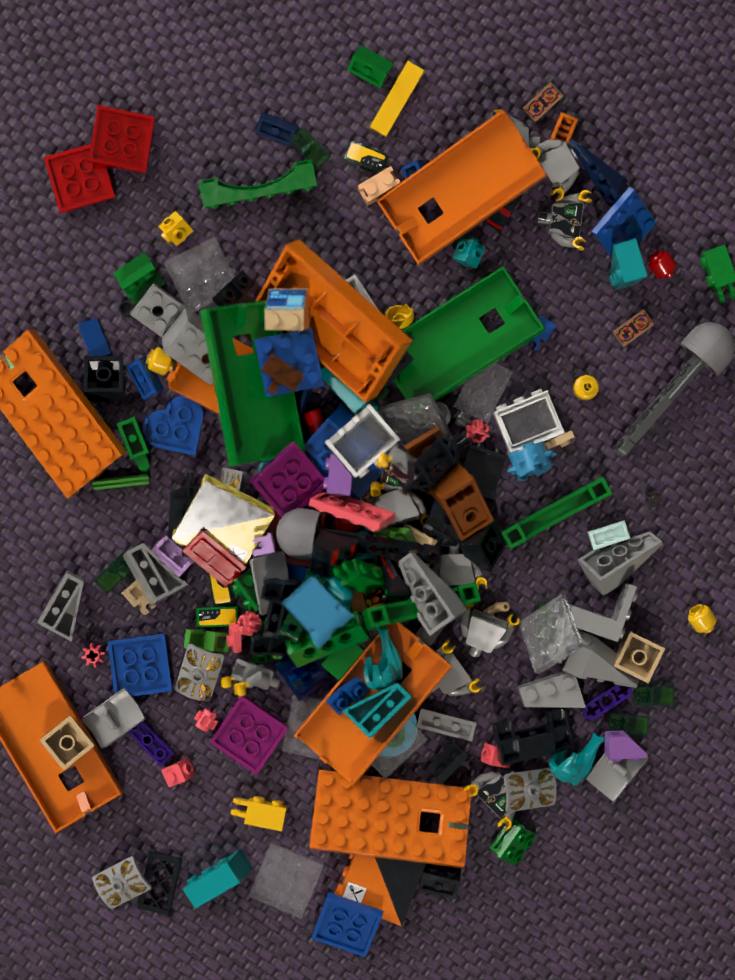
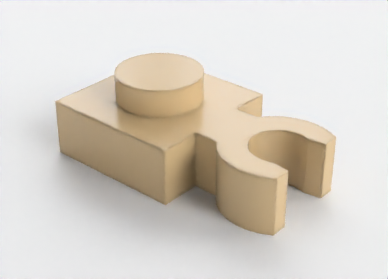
M572 430L544 444L547 450L559 444L562 448L572 443L570 439L575 436Z
M135 580L122 594L133 607L139 605L141 613L147 615L149 611L146 609V605L150 606ZM156 604L150 606V608H155Z

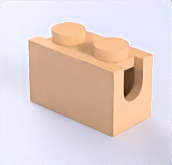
M390 166L359 184L358 191L366 205L369 206L401 182L395 177Z

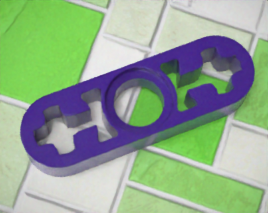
M613 684L585 703L586 708H582L583 715L589 720L598 718L627 699L632 694V687L626 688V694L622 692L617 694L619 699L616 700L615 695L611 691L614 690L617 693L620 691V685ZM604 695L612 697L610 705H603L602 698ZM598 700L599 705L603 707V709L600 711V708L598 707L594 710V715H591L590 713L587 714V707L591 706L592 708H594L595 706H597L595 701Z

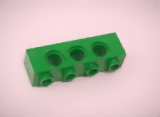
M353 612L352 614L355 616L344 626L334 629L331 638L319 650L312 641L308 631L300 634L297 643L291 641V638L285 640L288 655L296 667H301L369 639L364 622L358 612Z

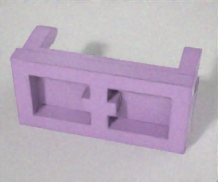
M273 532L267 533L266 536L255 538L252 541L253 543L262 542L258 544L262 548L252 551L253 557L276 552Z
M167 536L163 537L151 550L178 577H181L194 562L190 557H186V554L185 557H181L182 549Z

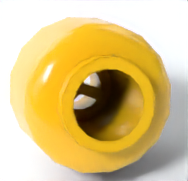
M157 347L155 350L151 349L146 359L148 369L162 376L167 374L168 371L171 372L176 364L173 358L167 355L160 347Z
M591 375L580 376L573 384L574 395L580 400L592 399L599 391L598 381Z
M698 604L692 607L688 615V621L698 633L711 632L717 621L710 607Z

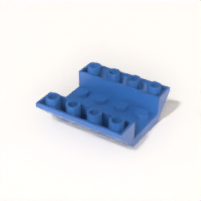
M342 405L330 415L304 444L306 452L304 454L323 477H328L329 470L325 469L326 458H330L331 454H334L325 442L354 418ZM361 423L348 435L345 434L344 438L334 447L355 470L385 443ZM372 463L368 467L369 472L362 478L359 476L354 478L352 475L350 497L359 500L370 488L371 483L382 475L383 468H379Z

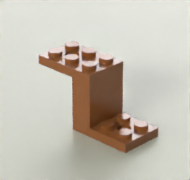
M436 426L405 445L407 453L417 460L437 440L434 435L444 437L440 428ZM458 461L456 466L429 492L445 510L461 541L494 521L474 478ZM473 512V515L466 519L467 514Z

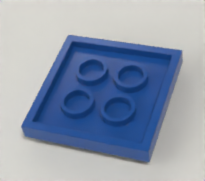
M629 187L591 232L612 259L613 245L636 239L639 245L657 222L635 190Z
M312 328L254 340L266 398L293 393L281 384L273 395L267 392L274 379L263 373L261 369L271 354L305 375L294 392L324 386Z
M165 633L107 641L114 694L123 688L132 696L173 691Z
M328 892L311 939L366 957L382 918L383 910Z

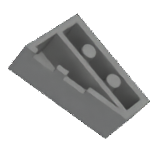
M144 543L123 555L150 606L188 585L171 568H168Z
M67 570L37 623L72 642L84 579Z
M565 671L517 686L524 707L586 708L576 676Z

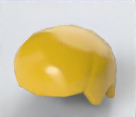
M407 304L403 306L396 305L390 307L386 311L385 316L400 330H403L413 323L414 310Z

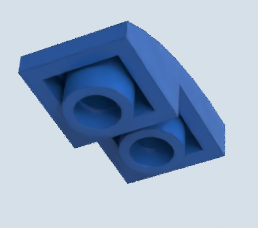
M356 677L334 692L326 703L335 713L341 715L342 710L346 709L352 701L358 703L369 688L359 677Z

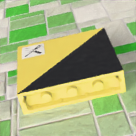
M205 474L202 479L201 488L177 530H173L172 539L179 545L187 546L192 539L204 530L246 565L253 553L252 551L255 550L259 543H253L252 541L263 536L275 516L274 509Z

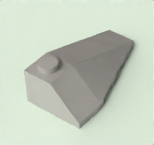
M650 531L631 537L627 542L618 545L617 543L610 545L611 547L603 550H592L579 558L578 563L592 586L604 596L619 587L663 543Z
M413 551L398 562L405 583L411 589L412 596L410 597L412 602L416 603L418 619L430 636L467 611L456 593Z
M581 630L577 631L572 642L569 644V651L564 662L563 671L581 679L590 677L596 678L598 682L607 680L612 681L615 685L637 688L638 678L613 666L617 653L596 637Z

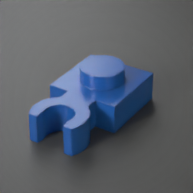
M541 315L538 318L546 329L545 333L532 340L536 344L533 351L538 350L540 347V340L546 342L556 327L555 324Z

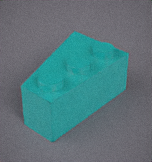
M636 239L613 245L609 281L611 286L615 287V290L638 284L647 277Z
M326 367L321 369L322 379L355 415L359 414L369 404L375 411L379 409L373 399L366 403L363 402Z
M396 683L342 711L370 739L413 696L400 683Z
M239 849L227 858L225 857L218 861L213 867L209 866L203 870L202 874L198 877L194 875L186 881L188 884L183 888V891L196 909L239 884L250 872L252 866L241 849Z

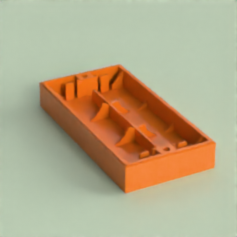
M300 239L286 244L255 301H266L269 289H308V329L312 328L318 360L365 403L378 396L413 341ZM286 330V331H287L288 333H290V332H295V331H300V330Z

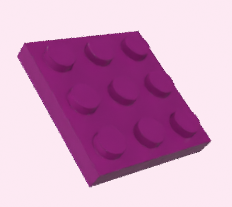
M292 441L260 470L250 482L282 518L291 510L304 508L310 502V498L319 494L323 490L324 477L298 445Z
M240 696L209 743L257 775L289 729V726L246 696Z

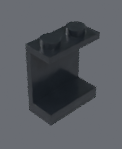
M475 442L474 445L469 446L463 468L474 478L482 497L494 500L504 462L508 456L504 455L503 450L493 448V451L485 449L486 445Z

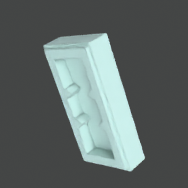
M625 520L587 532L593 550L630 539Z

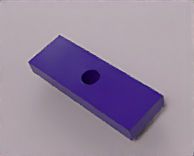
M145 720L128 731L160 767L175 754ZM149 736L151 742H146L145 737Z

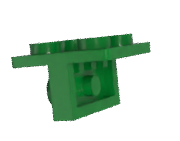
M142 253L113 273L119 285L134 305L141 300L153 283L160 288L166 284L146 253Z
M250 568L234 579L230 588L236 597L240 595L243 599L242 605L246 611L257 612L259 608L252 569Z
M513 818L511 828L504 831L506 829L505 825L490 849L497 854L500 860L515 866L523 859L525 851L534 843V838L537 834Z

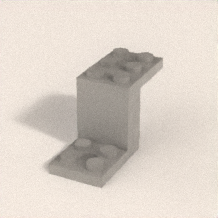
M153 283L130 312V315L162 337L163 350L167 355L211 385L213 377L210 362H203L201 360L204 354H208L200 316ZM155 306H161L163 312L156 315L152 312V309Z
M623 582L611 618L567 604L549 658L558 663L566 660L569 649H566L568 642H572L575 634L573 627L618 642L619 638L622 639L625 633V628L623 627L625 620H629L632 612L630 609L631 603L635 602L638 595L637 587Z

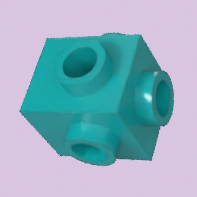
M469 236L468 239L460 237L452 259L464 266L477 269L485 247L479 244L480 240Z

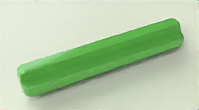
M148 474L97 479L93 480L92 485L94 490L145 485L150 483Z

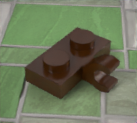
M271 354L261 369L263 373L274 379L267 389V392L272 395L280 384L294 393L305 376L273 354Z

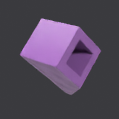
M331 454L330 458H326L325 469L329 470V475L324 477L323 489H327V493L350 496L352 475L334 454Z
M624 730L605 731V755L609 760L620 762L622 759L639 761L641 758H647V753Z

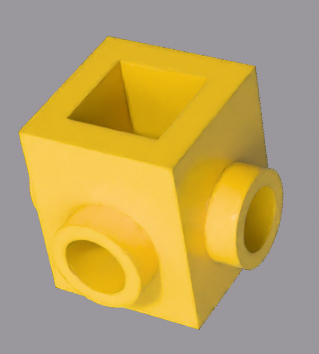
M176 211L165 218L158 226L163 231L161 236L168 243L172 241L176 246L185 241L187 236L193 232L192 228Z

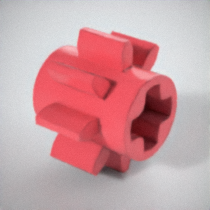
M482 419L472 420L470 425H466L467 439L471 438L473 443L483 442L486 437H489V425L484 424Z
M246 611V615L242 614L238 619V628L241 632H244V635L253 636L254 633L259 632L261 629V618L259 615H255V612Z
M91 643L90 649L83 648V651L86 653L81 658L87 660L86 666L93 663V666L97 667V661L104 662V659L101 657L106 652L101 651V644L94 647V644ZM92 650L94 653L98 654V656L95 657V660L94 657H90L89 655L90 653H92Z
M207 708L203 712L199 710L194 718L197 721L195 726L205 732H208L209 729L214 730L219 722L216 720L217 714Z

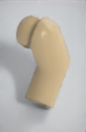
M507 602L495 603L486 608L484 613L495 617L494 613L506 612L510 606Z

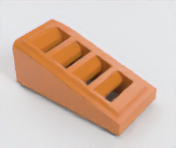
M561 112L550 140L568 142L572 138L579 119ZM563 121V122L568 123V124H570V125H572V126H571V127L566 126V125L562 124L561 122Z

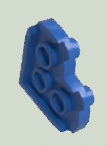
M182 395L174 398L168 403L166 410H157L146 417L143 423L145 439L150 445L157 448L196 456L204 420L203 407Z

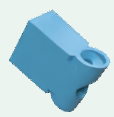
M315 577L308 578L282 603L308 631L318 650L331 638L334 629L344 626L355 616L340 606Z

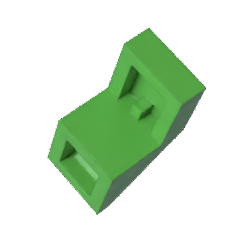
M186 629L184 648L187 649L188 644H193L203 650L228 652L229 647L226 636L229 633Z

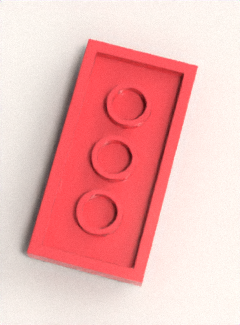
M327 489L310 498L309 506L314 507L319 512H328L336 518H345L350 520L352 524L367 526L372 531H379L393 522L396 513L350 496L327 493Z

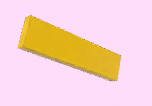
M407 61L370 125V129L387 137L424 73L422 68Z

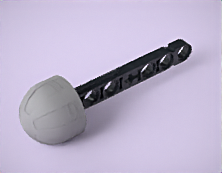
M298 508L287 512L280 519L276 529L278 544L286 554L297 559L310 561L312 559L313 545L320 530L358 540L361 544H357L356 552L402 559L410 553L409 550H416L419 553L415 554L427 564H438L443 553L442 549L436 545H422L418 542L321 527V512L305 508ZM390 547H397L399 550H392ZM429 553H435L438 556L433 557L430 556Z

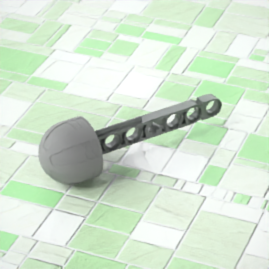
M703 323L695 327L680 344L692 357L627 430L626 434L615 444L613 452L620 458L624 457L634 447V444L641 439L703 366L718 376L728 366L734 356L735 342L727 328L717 323Z

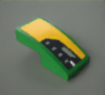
M237 606L196 608V627L229 626V624L238 621Z

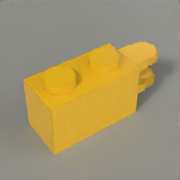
M254 796L249 798V800L243 798L233 799L235 804L247 806V811L231 810L232 815L245 818L244 824L282 831L287 805H283V801L272 800V802L265 801V798Z

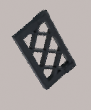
M152 851L149 852L144 878L149 883L150 875L153 874L158 884L153 886L151 890L160 885L165 895L156 900L151 890L141 894L137 906L138 909L168 916L171 915L182 858ZM153 860H160L162 865L153 870ZM169 862L176 864L173 874L166 866ZM164 866L169 877L160 881L155 871ZM171 878L172 884L168 893L162 883ZM146 893H149L154 902L152 904L144 903ZM165 897L168 898L166 908L161 907L158 903Z

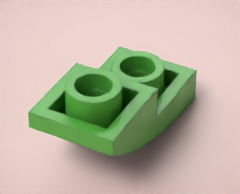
M392 527L373 532L374 536L417 542L409 528Z

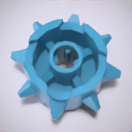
M543 441L536 444L529 442L523 445L522 450H516L508 454L512 467L507 472L511 473V475L516 474L518 481L528 480V475L539 476L552 468L551 466L554 464L551 458L556 453H552L553 450L547 451Z

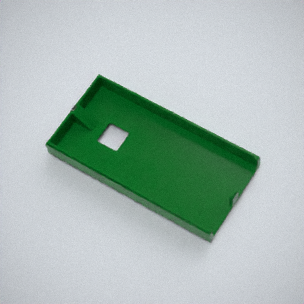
M502 266L412 323L409 327L401 330L413 340L406 351L414 360L394 379V382L414 413L417 414L545 333L546 328L505 267ZM495 308L505 324L495 331L488 333L479 318Z
M267 300L206 308L200 311L230 467L274 459L292 441L298 445L303 453H306L295 394L288 393L268 398L265 395L254 340L283 334L282 330H265V307ZM250 334L254 353L237 356L233 336Z

